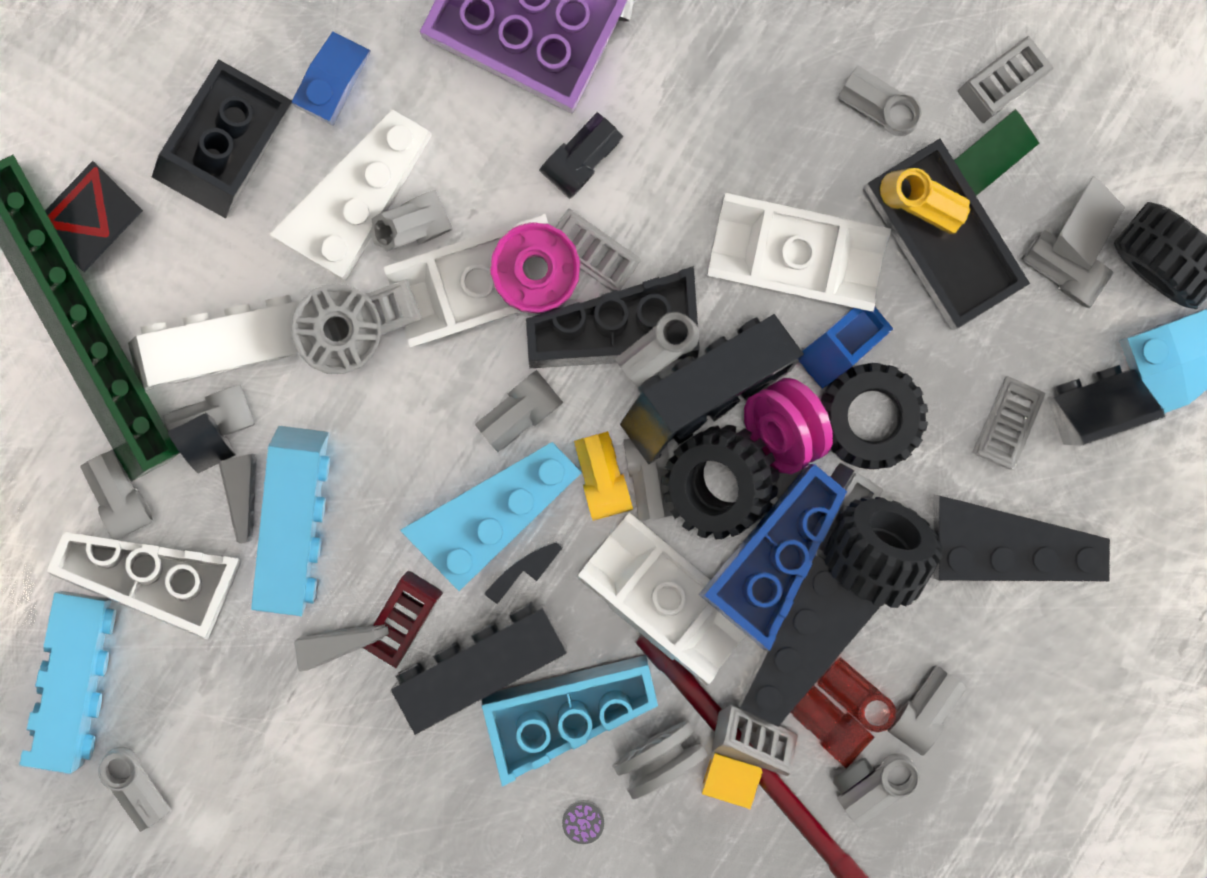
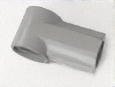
M858 65L838 95L839 99L880 123L887 131L896 136H905L912 133L916 129L922 115L921 106L915 97L898 91ZM899 104L908 106L913 112V120L907 125H898L893 122L890 117V110L894 106Z
M433 190L405 202L398 208L382 212L371 218L372 228L369 233L374 244L381 246L387 252L415 241L418 244L428 242L451 231L453 228L436 190Z
M1043 230L1028 250L1023 261L1060 285L1058 288L1069 298L1090 309L1114 272L1097 259L1091 269L1088 270L1053 252L1052 249L1057 241V237Z
M678 312L669 313L660 319L656 327L615 360L628 378L639 388L644 382L659 374L682 354L692 351L699 340V329L696 323L686 315ZM678 322L685 323L688 328L687 339L679 345L670 344L667 337L669 328Z
M537 370L508 393V398L475 424L497 452L512 443L529 426H536L564 403Z
M241 385L206 396L205 401L163 415L165 427L168 431L204 413L214 418L223 436L255 425Z
M623 439L629 477L633 478L639 521L673 516L670 512L675 508L673 502L666 503L663 495L669 491V486L662 485L663 476L669 471L665 468L668 459H670L668 445L662 451V456L648 465L631 439Z
M114 450L103 453L80 466L90 489L100 505L97 508L98 513L112 539L118 540L153 522V517L144 498L137 488H133Z
M936 666L914 699L907 701L897 713L888 728V732L924 756L940 736L944 728L942 723L964 694L967 686Z
M117 747L105 755L98 769L101 783L112 791L140 832L158 822L171 811V808L140 766V761L132 750L125 747ZM114 759L126 761L129 764L131 774L124 779L113 777L108 770L109 762Z
M893 754L887 757L881 763V766L838 796L837 799L851 820L860 828L900 798L913 794L919 784V773L914 762L908 756ZM896 766L907 767L911 771L909 780L903 785L896 786L888 781V774L892 768Z

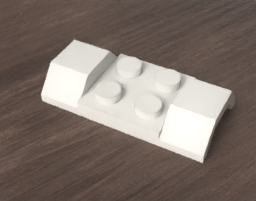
M725 193L707 276L873 312L877 284L891 228Z
M546 215L531 218L384 266L390 285L405 279L408 280L422 317L421 320L404 326L409 347L421 345L520 313L521 311L509 306L496 291L491 276L492 254L499 240L512 228L530 222L548 224ZM539 257L529 258L523 265L524 274L531 280L542 279L548 271L547 263ZM393 294V295H394V298H395V301H396V304H397V307H398V310H399V313H400V316L403 317V315H402V313H401V310H400V307H399V305H398L397 299H396V297H395V294Z
M630 512L577 575L580 581L608 603V607L671 660L675 659L706 686L713 681L724 662L747 636L698 595L710 579Z

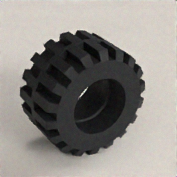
M1147 202L1114 241L1115 248L1123 261L1161 294L1183 307L1198 309L1207 298V236L1184 217L1168 207Z
M868 363L849 368L828 385L827 391L823 393L820 400L829 416L833 430L831 452L835 453L845 463L864 469L890 468L897 465L900 461L909 458L912 455V451L918 448L923 441L921 437L923 432L927 431L928 422H926L928 407L927 403L924 404L922 398L924 394L920 386L917 387L912 381L913 378L899 371L897 367L892 365ZM867 391H878L887 395L893 401L897 410L895 429L888 437L880 441L870 442L859 438L851 430L848 422V410L851 403L857 396Z
M717 425L699 432L677 447L673 452L675 455L668 459L665 468L670 472L663 476L662 485L669 486V491L663 494L665 502H673L675 508L670 512L675 519L681 516L685 520L682 525L685 529L690 531L696 527L698 528L697 536L707 538L713 533L715 540L724 539L728 535L734 537L748 529L770 510L773 505L770 501L777 496L779 487L773 485L779 479V470L771 469L770 464L776 460L772 452L768 455L764 453L762 448L766 444L761 438L754 442L750 439L753 432L745 428L736 433V426L726 425L721 429ZM707 461L719 462L732 471L738 483L736 502L722 501L709 491L704 480V468Z
M867 496L861 497L860 501L853 500L846 507L824 548V554L826 555L825 563L827 567L832 569V576L839 580L846 590L852 591L858 598L864 601L869 600L875 605L883 606L885 604L890 608H898L900 605L905 607L911 605L913 601L919 598L942 558L941 552L943 548L942 543L938 541L939 536L936 531L929 527L930 524L924 518L918 516L917 512L902 506L901 503L894 500L888 501L882 497H875L873 499Z

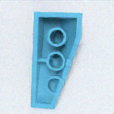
M1207 308L1119 340L1129 369L1135 370L1161 405L1164 413L1189 405L1207 390Z

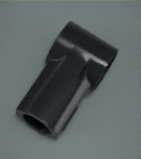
M596 112L567 145L563 143L547 159L539 171L565 196L571 199L594 175L596 166L609 155L624 136L605 117Z

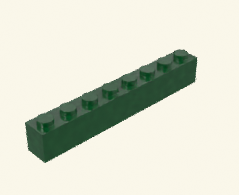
M14 154L0 160V248L132 482L167 464L180 452L171 440L168 430Z

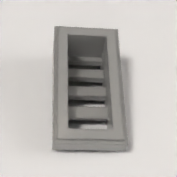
M1028 35L965 82L958 90V93L982 123H985L1049 74L1054 67ZM1021 53L1035 70L1034 74L1030 75L1016 57L1018 54ZM1008 64L1022 83L1018 85L1003 66ZM992 74L1007 91L1006 95H1003L991 80L990 76Z
M568 208L555 228L563 231L567 236L575 224L581 227V230L572 241L577 252L589 235L595 238L582 258L579 257L580 269L610 291H620L641 259ZM603 245H605L609 250L595 268L590 264ZM619 255L623 260L609 278L605 273Z
M407 279L366 294L373 303L379 301L387 322L382 324L381 321V335L422 319ZM395 294L403 317L397 318L389 297L390 295ZM333 317L326 321L333 341H341L347 337L349 327L343 319Z
M1006 376L972 453L1009 470H1014L1046 393ZM1010 391L1032 400L1029 408L1008 399ZM1007 407L1024 415L1023 422L1020 423L1001 414L1003 408ZM997 423H1002L1017 430L1016 437L1013 438L995 430ZM991 438L1010 445L1009 453L990 446Z
M255 454L222 460L219 463L235 538L239 544L250 542L253 535L256 475Z
M376 625L309 633L300 636L297 640H294L298 670L300 672L308 671L379 641L384 636L389 635L388 626Z
M730 705L719 711L711 751L788 776L792 771L798 734L783 727H777L743 709ZM737 727L742 728L740 741L735 740ZM751 732L756 733L754 747L749 746ZM765 736L770 737L767 754L762 752ZM778 740L785 742L782 760L775 758Z

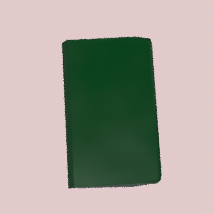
M1015 109L954 161L977 196L1040 144V142L1021 114Z

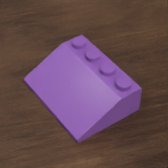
M435 0L419 32L423 39L573 114L628 0Z

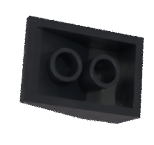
M218 59L158 154L151 177L226 219L290 108L292 100Z
M1120 365L1096 372L1098 380L1082 385L1080 378L1057 385L1055 387L1058 394L1047 397L1063 445H1086L1166 417L1163 408L1135 370L1122 372Z

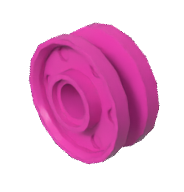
M530 222L512 228L499 240L492 254L491 276L497 293L509 306L523 313L542 314L559 308L572 296L579 282L580 260L575 245L563 231L549 224ZM539 257L547 263L548 271L542 279L531 280L524 274L523 265L529 258Z
M784 377L768 386V389H764L749 397L745 404L744 423L746 429L753 432L750 439L755 442L761 438L765 442L766 446L762 450L766 455L771 452L773 453L776 461L770 464V466L776 470L778 469L780 473L792 475L807 467L809 462L812 463L828 454L833 444V430L829 416L819 398L808 386L800 381Z

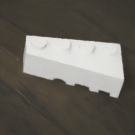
M392 109L269 235L342 279L347 280L371 239L369 233L372 228L371 218L388 211L432 136L430 131Z
M285 295L266 300L267 308L251 311L249 304H243L224 309L225 317L209 320L208 313H201L183 318L184 325L167 329L166 322L141 327L142 334L135 336L128 342L134 371L146 391L154 389V386L166 382L168 384H176L202 377L203 374L210 373V375L220 374L243 368L244 365L248 364L254 366L298 356L299 354L292 340V317L300 301L292 302L291 296Z
M63 532L46 571L57 578L208 640L241 561L238 558L221 557L193 551H182L154 545Z

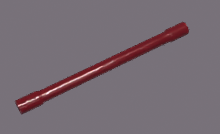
M643 635L636 639L635 643L655 667L668 677L715 732L719 711L723 710L694 675L675 659L671 660ZM738 727L735 740L740 741L742 732ZM749 741V746L754 747L753 744ZM761 768L762 775L759 785L826 862L830 872L836 878H869L854 859L840 848L776 772Z

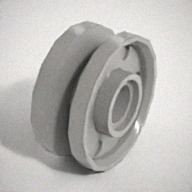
M327 284L312 290L299 302L292 317V340L298 354L310 367L326 374H345L360 368L374 355L381 339V319L375 304L362 291L346 284ZM339 317L347 323L349 333L344 340L332 341L325 336L324 325L328 319Z
M688 720L652 737L613 764V768L618 776L638 771L640 776L627 788V792L632 800L666 785L708 756L702 744L685 750L680 745L694 732Z

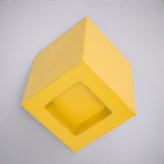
M712 752L700 789L701 793L751 809L762 775V769L758 766Z

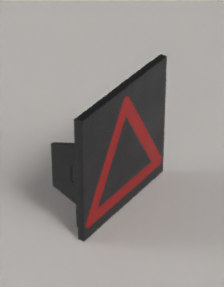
M94 161L45 210L73 262L83 272L103 254L143 211Z

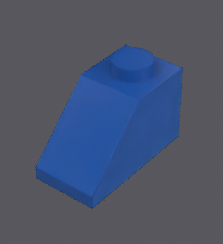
M332 31L309 65L291 103L296 108L334 126L371 50Z
M875 306L873 312L852 308L802 350L804 355L799 362L823 389L858 362L893 330V327Z

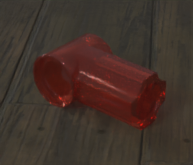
M841 656L817 683L821 689L871 732L879 733L886 731L896 720V708L890 697L881 692ZM876 700L886 703L889 708L887 719L878 724L868 721L865 717V708L870 702Z
M814 685L790 712L807 730H810L821 740L819 744L846 769L875 738L848 712L846 714L842 712Z

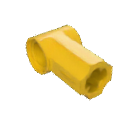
M911 168L892 171L881 182V197L889 207L895 209L902 208L949 234H955L960 226L965 223L969 214L970 200L931 180L928 174L921 169ZM904 178L911 185V194L908 199L901 192V184Z
M609 432L575 440L574 444L585 480L583 489L592 521L633 510L624 474L619 472L616 461L617 457Z

